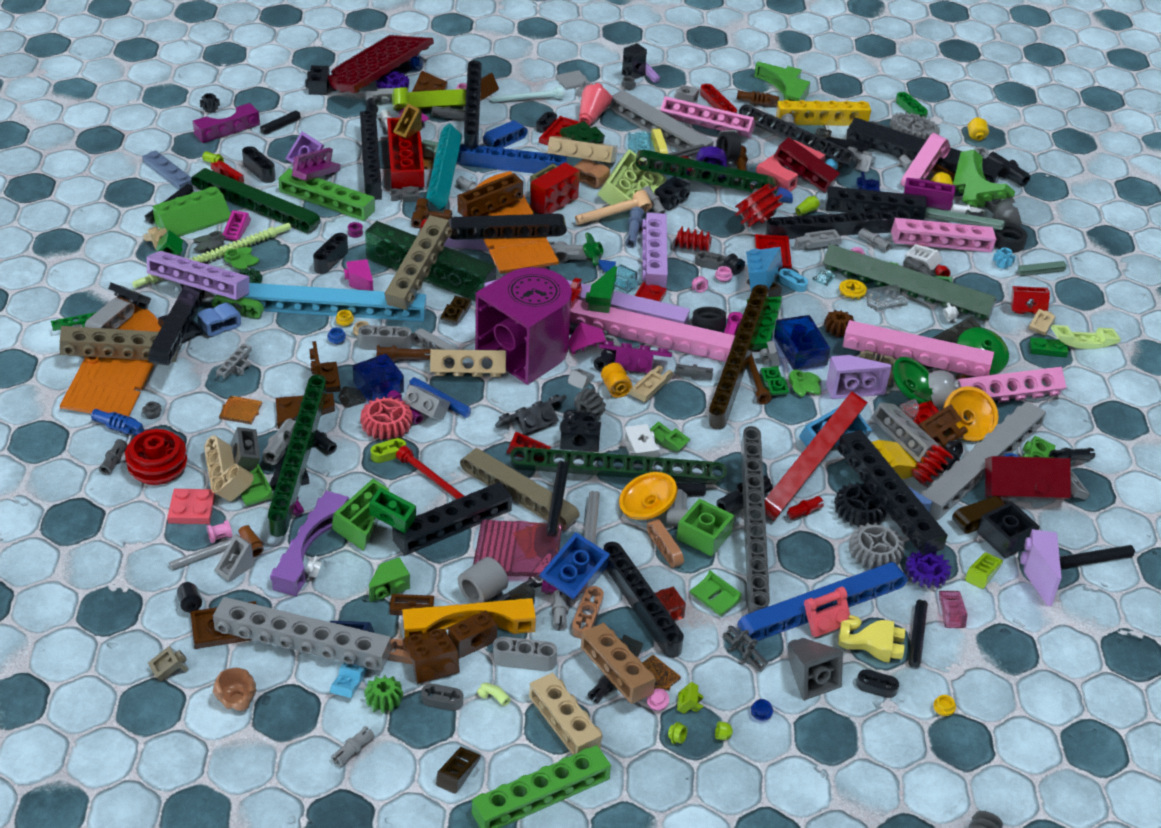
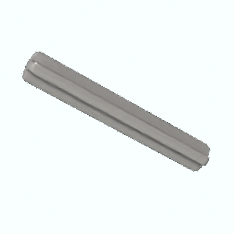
M592 490L589 492L584 538L595 544L600 493Z

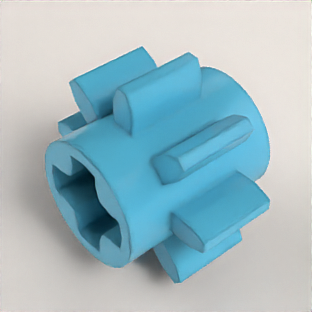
M1001 248L1000 250L997 249L996 253H994L993 261H996L997 267L1006 269L1012 266L1016 256L1012 255L1011 249Z

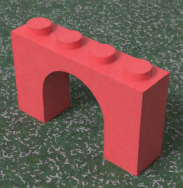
M797 142L825 162V154ZM774 155L758 164L756 172L774 177L777 181V188L782 187L791 192L797 187L798 174L784 168L786 165L774 158Z

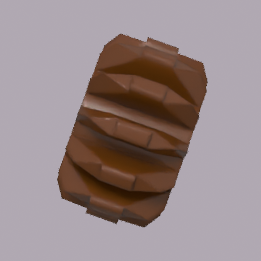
M842 310L828 312L824 320L825 332L830 333V336L835 335L837 338L839 336L844 338L849 320L855 321L853 315H849L848 312H842Z

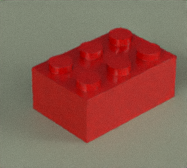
M565 162L531 181V210L537 214H551L576 200L579 195L580 170Z

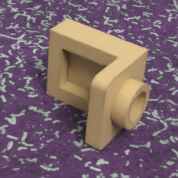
M156 226L148 229V233L143 234L144 240L152 241L156 250L159 239L167 233L166 228H158Z

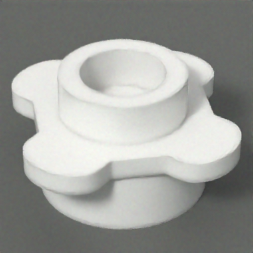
M947 303V307L943 309L944 316L947 321L953 320L956 323L958 311L955 306L951 307L950 303Z
M317 556L314 557L313 562L308 561L305 573H308V581L310 577L317 578L322 562L316 561Z

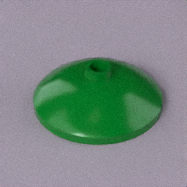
M981 327L967 329L959 336L956 344L994 352L989 375L1001 372L1009 361V350L1006 343L998 334L989 329Z
M908 357L898 358L893 363L892 375L900 392L917 404L928 401L933 402L931 397L933 394L932 388L929 389L928 370L914 359Z

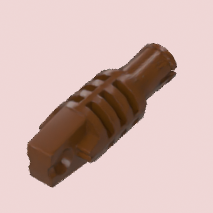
M738 90L736 100L748 101L751 104H760V106L763 104L764 107H777L779 96L769 93L764 94V92Z

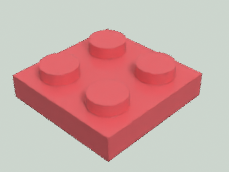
M174 488L167 517L168 523L210 524L216 494L211 489Z

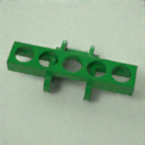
M96 312L52 320V329L57 331L61 330V326H72L81 323L82 327H84L86 321Z

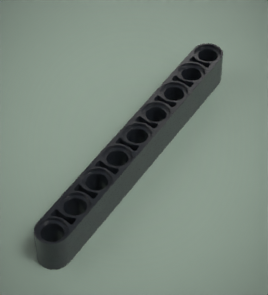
M476 60L468 62L464 146L468 149L477 148L479 145L482 64Z
M745 104L739 109V114L754 117L755 126L783 139L789 137L825 154V158L834 159L838 164L852 169L858 165L859 159L851 150L750 105Z
M906 210L773 217L767 220L765 235L788 236L789 239H795L805 236V233L835 229L839 236L858 235L859 231L863 228L874 234L891 233L895 218L910 219L911 215Z
M184 285L150 348L149 363L170 365L204 298L205 290Z

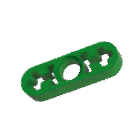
M906 92L897 93L896 103L907 113L919 114L920 117L925 116V119L927 118L928 110Z

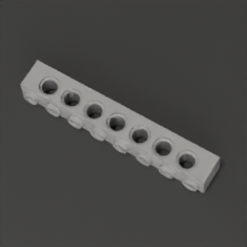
M223 597L213 615L215 631L223 634L236 635L244 639L248 638L264 644L281 646L285 649H293L306 654L322 656L326 659L363 666L368 669L383 671L391 652V637L227 597Z

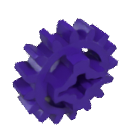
M391 71L376 80V87L378 89L409 88L410 86L408 76H404V73L399 74L398 71Z
M917 550V554L912 552L910 557H907L905 571L908 572L907 577H913V583L918 581L920 582V587L925 584L930 589L931 585H934L936 588H939L940 584L945 585L946 580L949 581L952 567L949 566V560H943V554L938 556L936 555L937 552L922 556Z

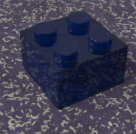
M387 354L352 365L353 382L368 402L370 400L375 401L376 398H387L388 393L392 390L399 393L404 392V375Z

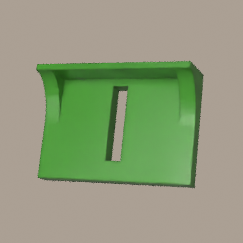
M257 464L256 468L250 472L254 476L252 484L240 494L246 506L273 498L272 489L259 464Z
M711 570L689 592L719 616L724 615L741 602L742 594ZM719 591H721L720 594H718V595H717L716 597H714L712 600H709L711 597H713L715 594H717Z

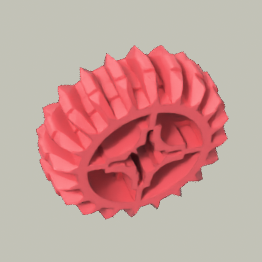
M392 396L390 398L383 397V399L376 398L375 401L370 400L369 404L364 405V408L361 410L360 423L363 431L368 436H373L374 439L380 438L381 441L383 439H396L398 436H404L405 433L409 432V429L412 427L413 413L410 406L406 405L405 401H400L399 398L393 399Z

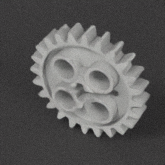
M900 112V114L896 113V115L893 114L891 117V129L927 140L932 133L938 135L940 133V127L935 122L925 119V116L920 117L919 114H908L907 112L904 114Z

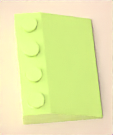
M628 149L597 195L608 204L613 205L633 199L634 193L642 190L645 186H650L652 191L655 192L656 188L665 183L667 177L661 173L639 169L636 166V154Z

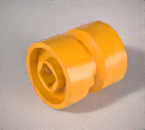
M611 363L602 369L601 378L612 397L621 398L630 392V389L633 387L632 382L621 364Z

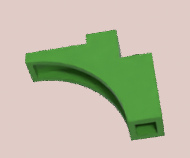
M759 61L756 63L754 77L774 85L782 93L784 100L805 101L809 94L810 81L800 79L802 69L790 66L782 68Z
M968 150L960 153L953 185H955V188L960 193H963L962 201L966 205L975 208L985 207L986 201L1014 197L1015 191L1008 184H996L986 180L982 169L983 157L977 151Z

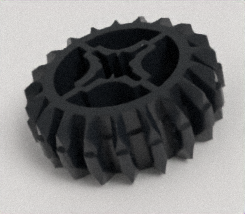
M849 482L847 486L843 485L839 489L835 497V512L838 514V518H842L843 523L849 522L850 526L856 525L859 528L860 525L865 526L867 523L870 525L874 523L880 525L887 517V510L881 506L879 500L870 492L865 483L859 484V482L852 484Z

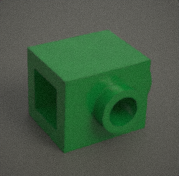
M169 230L159 239L156 252L163 251L179 256L183 250V239Z

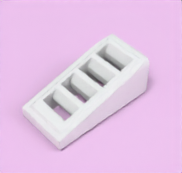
M915 244L905 254V257L911 256L917 262L925 264V267L929 270H933L943 260L938 250Z

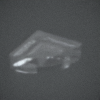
M916 399L905 402L899 407L912 420L916 418L919 411Z

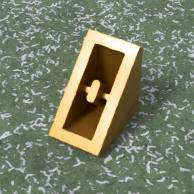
M407 104L393 131L395 134L406 139L422 130V111L410 104Z

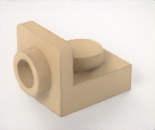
M1039 309L1029 325V329L1046 336L1050 327L1055 324V315L1049 311Z

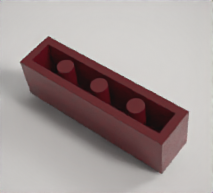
M789 137L778 146L773 156L824 193L827 192L828 186L832 187L840 175L834 168Z

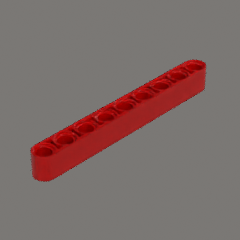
M851 391L765 498V515L773 521L776 520L838 442L841 435L846 432L867 405V401Z

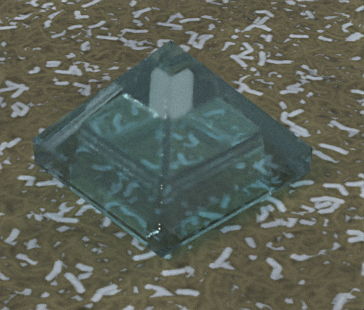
M824 268L820 269L812 277V280L828 286L836 275Z

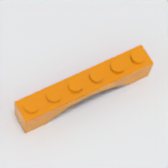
M533 599L403 609L404 639L414 634L419 635L430 632L433 629L448 630L449 626L485 610L497 623V628L504 629L513 634L535 632L536 615Z

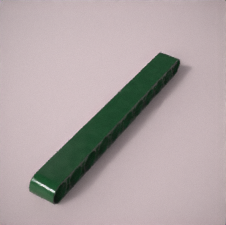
M313 375L308 379L269 508V533L275 537L284 536L290 525L327 396L326 379L322 375Z
M516 447L510 454L512 466L520 470L556 472L558 464H555L554 460L562 458L569 463L568 473L636 478L646 473L655 472L653 467L659 465L663 468L662 473L670 475L677 482L720 484L724 481L727 473L726 466L723 463L712 461ZM517 455H523L525 457V459L520 462L516 461L514 458ZM541 456L545 459L542 463H536L534 461L535 457ZM580 459L584 464L576 466L573 462ZM595 461H601L604 465L600 468H597L593 465V463ZM619 462L623 464V468L616 469L613 464ZM640 464L643 466V469L637 471L633 468V465ZM674 467H680L683 472L677 474L674 473L672 469ZM698 468L702 471V474L695 475L692 470ZM719 470L722 476L716 477L712 471Z

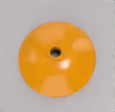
M971 386L960 387L954 390L945 400L943 409L952 404L962 419L956 424L958 428L965 426L968 429V433L963 435V440L970 442L981 441L998 424V410L995 402L986 392L979 388Z
M650 472L640 475L624 487L619 497V506L624 515L631 519L648 520L655 518L667 511L674 503L678 493L676 482L670 475L662 472Z

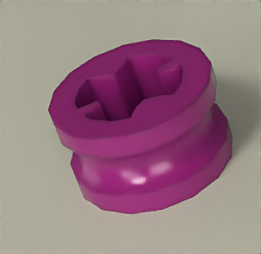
M352 222L348 224V235L350 237L358 238L363 235V225L361 223Z

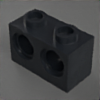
M311 65L310 71H307L306 89L309 90V95L328 94L330 66Z
M673 176L656 188L654 194L660 198V203L664 209L670 211L689 197L690 183Z

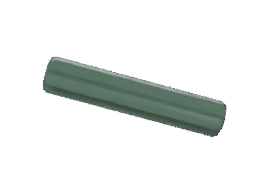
M1065 261L1020 265L1017 271L1019 275L1065 271L1067 265Z

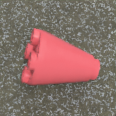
M602 84L587 85L583 89L579 122L585 121L590 126L610 106L613 97L603 88Z

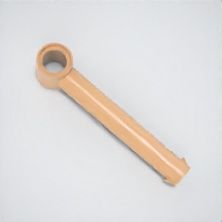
M639 190L634 193L633 199L576 215L575 220L577 225H581L631 210L633 207H640L646 212L652 208L653 204L646 190Z

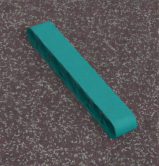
M451 123L447 124L441 131L426 199L437 209H442L448 203L462 134Z

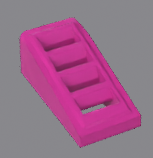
M232 211L223 232L226 240L237 241L241 238L251 221L249 213Z

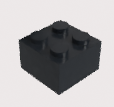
M1011 501L982 515L977 533L1006 558L1024 549L1026 537H1030L1032 529L1039 530L1040 526Z

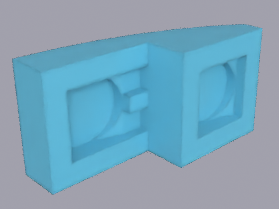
M344 662L339 668V676L331 684L330 693L352 698L360 686L367 668Z

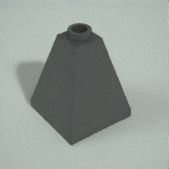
M805 638L794 639L788 643V659L800 695L804 701L842 687V650Z

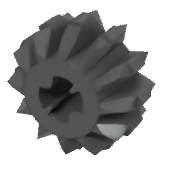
M587 387L574 398V405L577 407L576 411L594 413L597 419L606 411V403L603 402L604 398L599 395V392L596 393L593 388Z

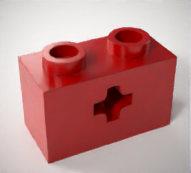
M1012 286L1011 310L1017 314L1032 312L1035 315L1039 309L1048 311L1050 291L1044 287Z

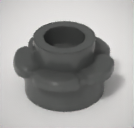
M630 76L624 77L621 85L627 90H631L636 86L635 79Z
M154 401L146 403L142 408V412L149 419L159 417L162 411L161 405Z

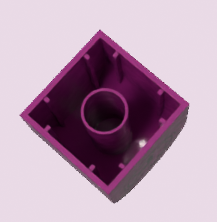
M528 267L511 271L476 292L475 350L506 351V371L527 385L562 363L568 354L572 294L569 282L562 275L552 270Z

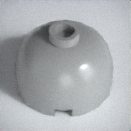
M944 370L933 371L928 375L929 389L932 388L933 392L931 395L936 408H943L947 397L954 390L961 387L960 381L955 380V377L950 372Z

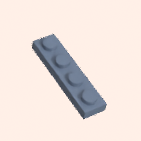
M151 151L142 156L145 164L176 188L181 189L186 184L193 185L188 174L158 151Z

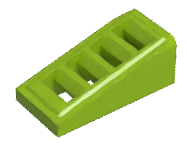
M984 552L969 567L965 578L966 582L984 589L1003 564V560Z

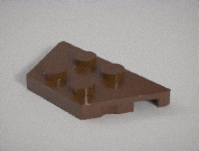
M421 71L412 92L447 90L448 82Z

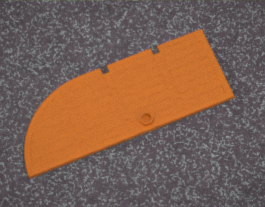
M504 172L489 177L477 187L510 175L512 172ZM523 195L522 199L479 216L533 214ZM546 237L483 239L487 249H490L489 253L500 274L521 268H539L559 264Z
M133 304V315L117 328L121 330L159 332L162 326L158 324V319L148 309L143 310ZM85 357L60 404V408L91 414L94 409H99L108 413L116 412L130 416L140 395V391L135 389H143L154 364L149 363L148 360Z

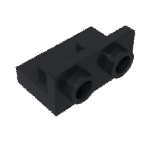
M112 282L109 285L108 289L114 291V295L118 298L126 299L143 310L148 308L151 301L150 297Z

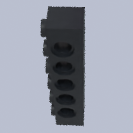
M831 186L827 188L825 199L826 211L855 213L906 210L911 215L910 219L924 220L927 208L926 196Z
M500 482L489 485L417 515L406 533L392 527L393 541L404 556L512 511V496Z

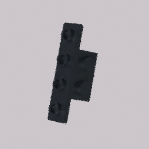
M557 394L550 397L544 403L538 401L532 404L530 408H519L514 414H503L499 417L495 426L499 428L517 421L523 435H527L558 423L559 419L553 407L562 404L567 397L566 395L559 397Z

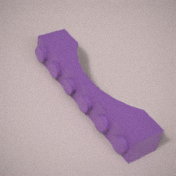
M325 491L323 496L318 498L316 507L313 511L309 512L307 521L304 525L300 526L298 535L295 539L291 540L289 549L286 553L282 554L280 563L271 572L270 580H272L273 590L292 596L298 595L306 582L303 560L308 548L319 536L332 529L333 515L349 500L348 496Z

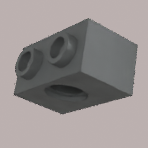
M237 427L231 441L234 463L249 472L256 468L261 459L257 429Z

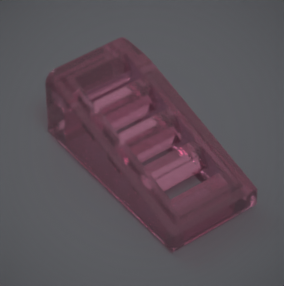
M939 591L945 628H965L967 612L960 591Z

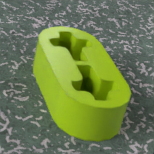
M396 438L373 445L370 449L371 460L376 463H383L396 459L398 449L406 445V442L403 439Z

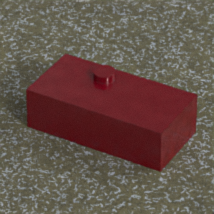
M987 457L985 458V497L1071 498L1070 458Z

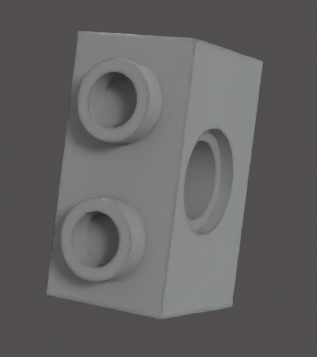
M409 385L403 398L406 405L431 418L441 420L444 419L451 403L422 387Z

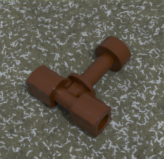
M419 198L416 203V212L413 213L411 219V226L420 228L421 222L424 219H428L429 215L448 220L452 217V210L445 209L444 212L429 211L428 200Z

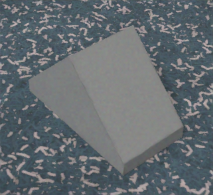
M235 534L214 571L227 581H233L254 566L252 545L238 534Z

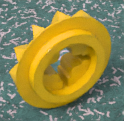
M849 279L840 283L839 291L841 295H845V298L850 297L853 300L854 298L860 299L865 297L867 287L858 280Z

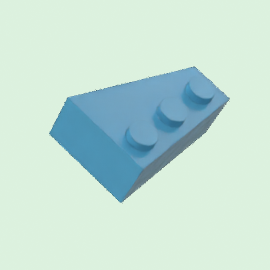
M755 248L746 251L751 291L754 286L759 284L767 286L769 290L774 281V276L778 274V269L782 267L781 248L761 250Z

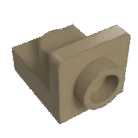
M170 646L148 662L152 672L159 681L164 680L178 668L184 672L189 670L185 663L187 661L186 656L180 650L175 651Z

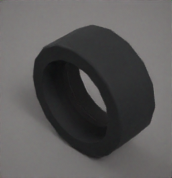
M735 131L721 132L717 139L716 147L724 150L727 162L737 161L741 154L740 137Z
M1005 224L1003 230L996 229L995 246L998 249L1009 248L1012 250V253L1020 252L1025 247L1028 236L1027 232L1017 225ZM1005 237H1011L1016 240L1007 239Z
M716 307L697 308L693 311L692 326L720 332L726 328V312Z

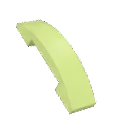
M1064 325L1051 326V329L1061 342L1075 348H1103L1119 343L1121 340L1113 328H1098L1095 333L1071 332L1069 327Z

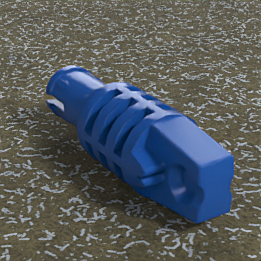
M94 409L91 414L92 421L106 424L109 429L134 435L144 432L143 424L132 417L116 412L108 413L99 409Z

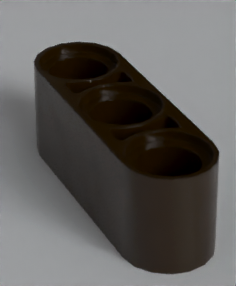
M994 496L957 509L953 513L952 519L965 534L972 533L978 530L982 515L1005 505V503L999 496Z

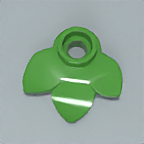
M250 247L229 249L224 255L225 262L238 270H246L247 266H254L259 262L257 257L251 255L252 248Z
M792 370L790 372L789 382L793 386L795 393L800 397H803L806 392L816 395L821 394V387L819 385L821 379L816 374L811 372L803 373L800 370Z

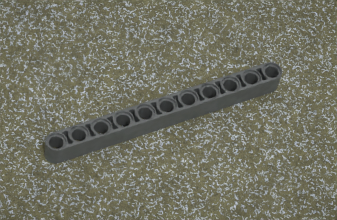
M748 426L743 431L741 441L747 603L748 613H752L769 606L770 593L761 431L757 427Z

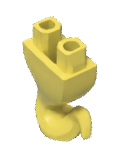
M849 615V620L841 621L838 645L840 647L852 650H865L876 659L887 663L890 662V658H903L904 645L893 642H904L905 629L894 627V621H876L853 635L850 632L861 626V619L857 616Z

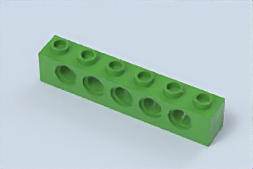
M290 168L278 178L279 192L363 221L375 212V197L317 177L310 180L292 176L293 169Z
M598 745L585 748L575 755L564 757L552 765L543 766L538 771L529 775H523L513 782L502 784L490 792L479 794L472 799V815L480 828H502L609 780L611 764Z

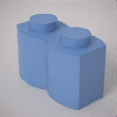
M223 303L214 309L208 308L197 314L198 325L202 327L208 336H216L224 330H233L241 325V314L231 303Z

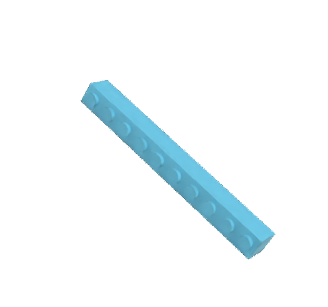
M249 283V294L243 296V298L262 303L265 312L336 316L341 310H349L354 317L424 322L427 308L426 294H416L414 302L409 305L407 310L387 305L384 291Z

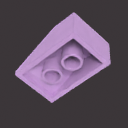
M851 355L831 356L826 380V387L831 399L847 398L851 391L860 397L885 395L891 365Z
M1032 529L1030 537H1026L1025 552H1021L1020 563L1023 564L1025 575L1047 606H1052L1062 578L1057 532Z

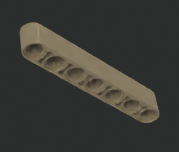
M478 448L473 449L460 460V465L465 472L488 486L500 482L510 493L513 501L548 521L553 492ZM564 499L559 522V529L562 530L569 527L580 516L578 509Z

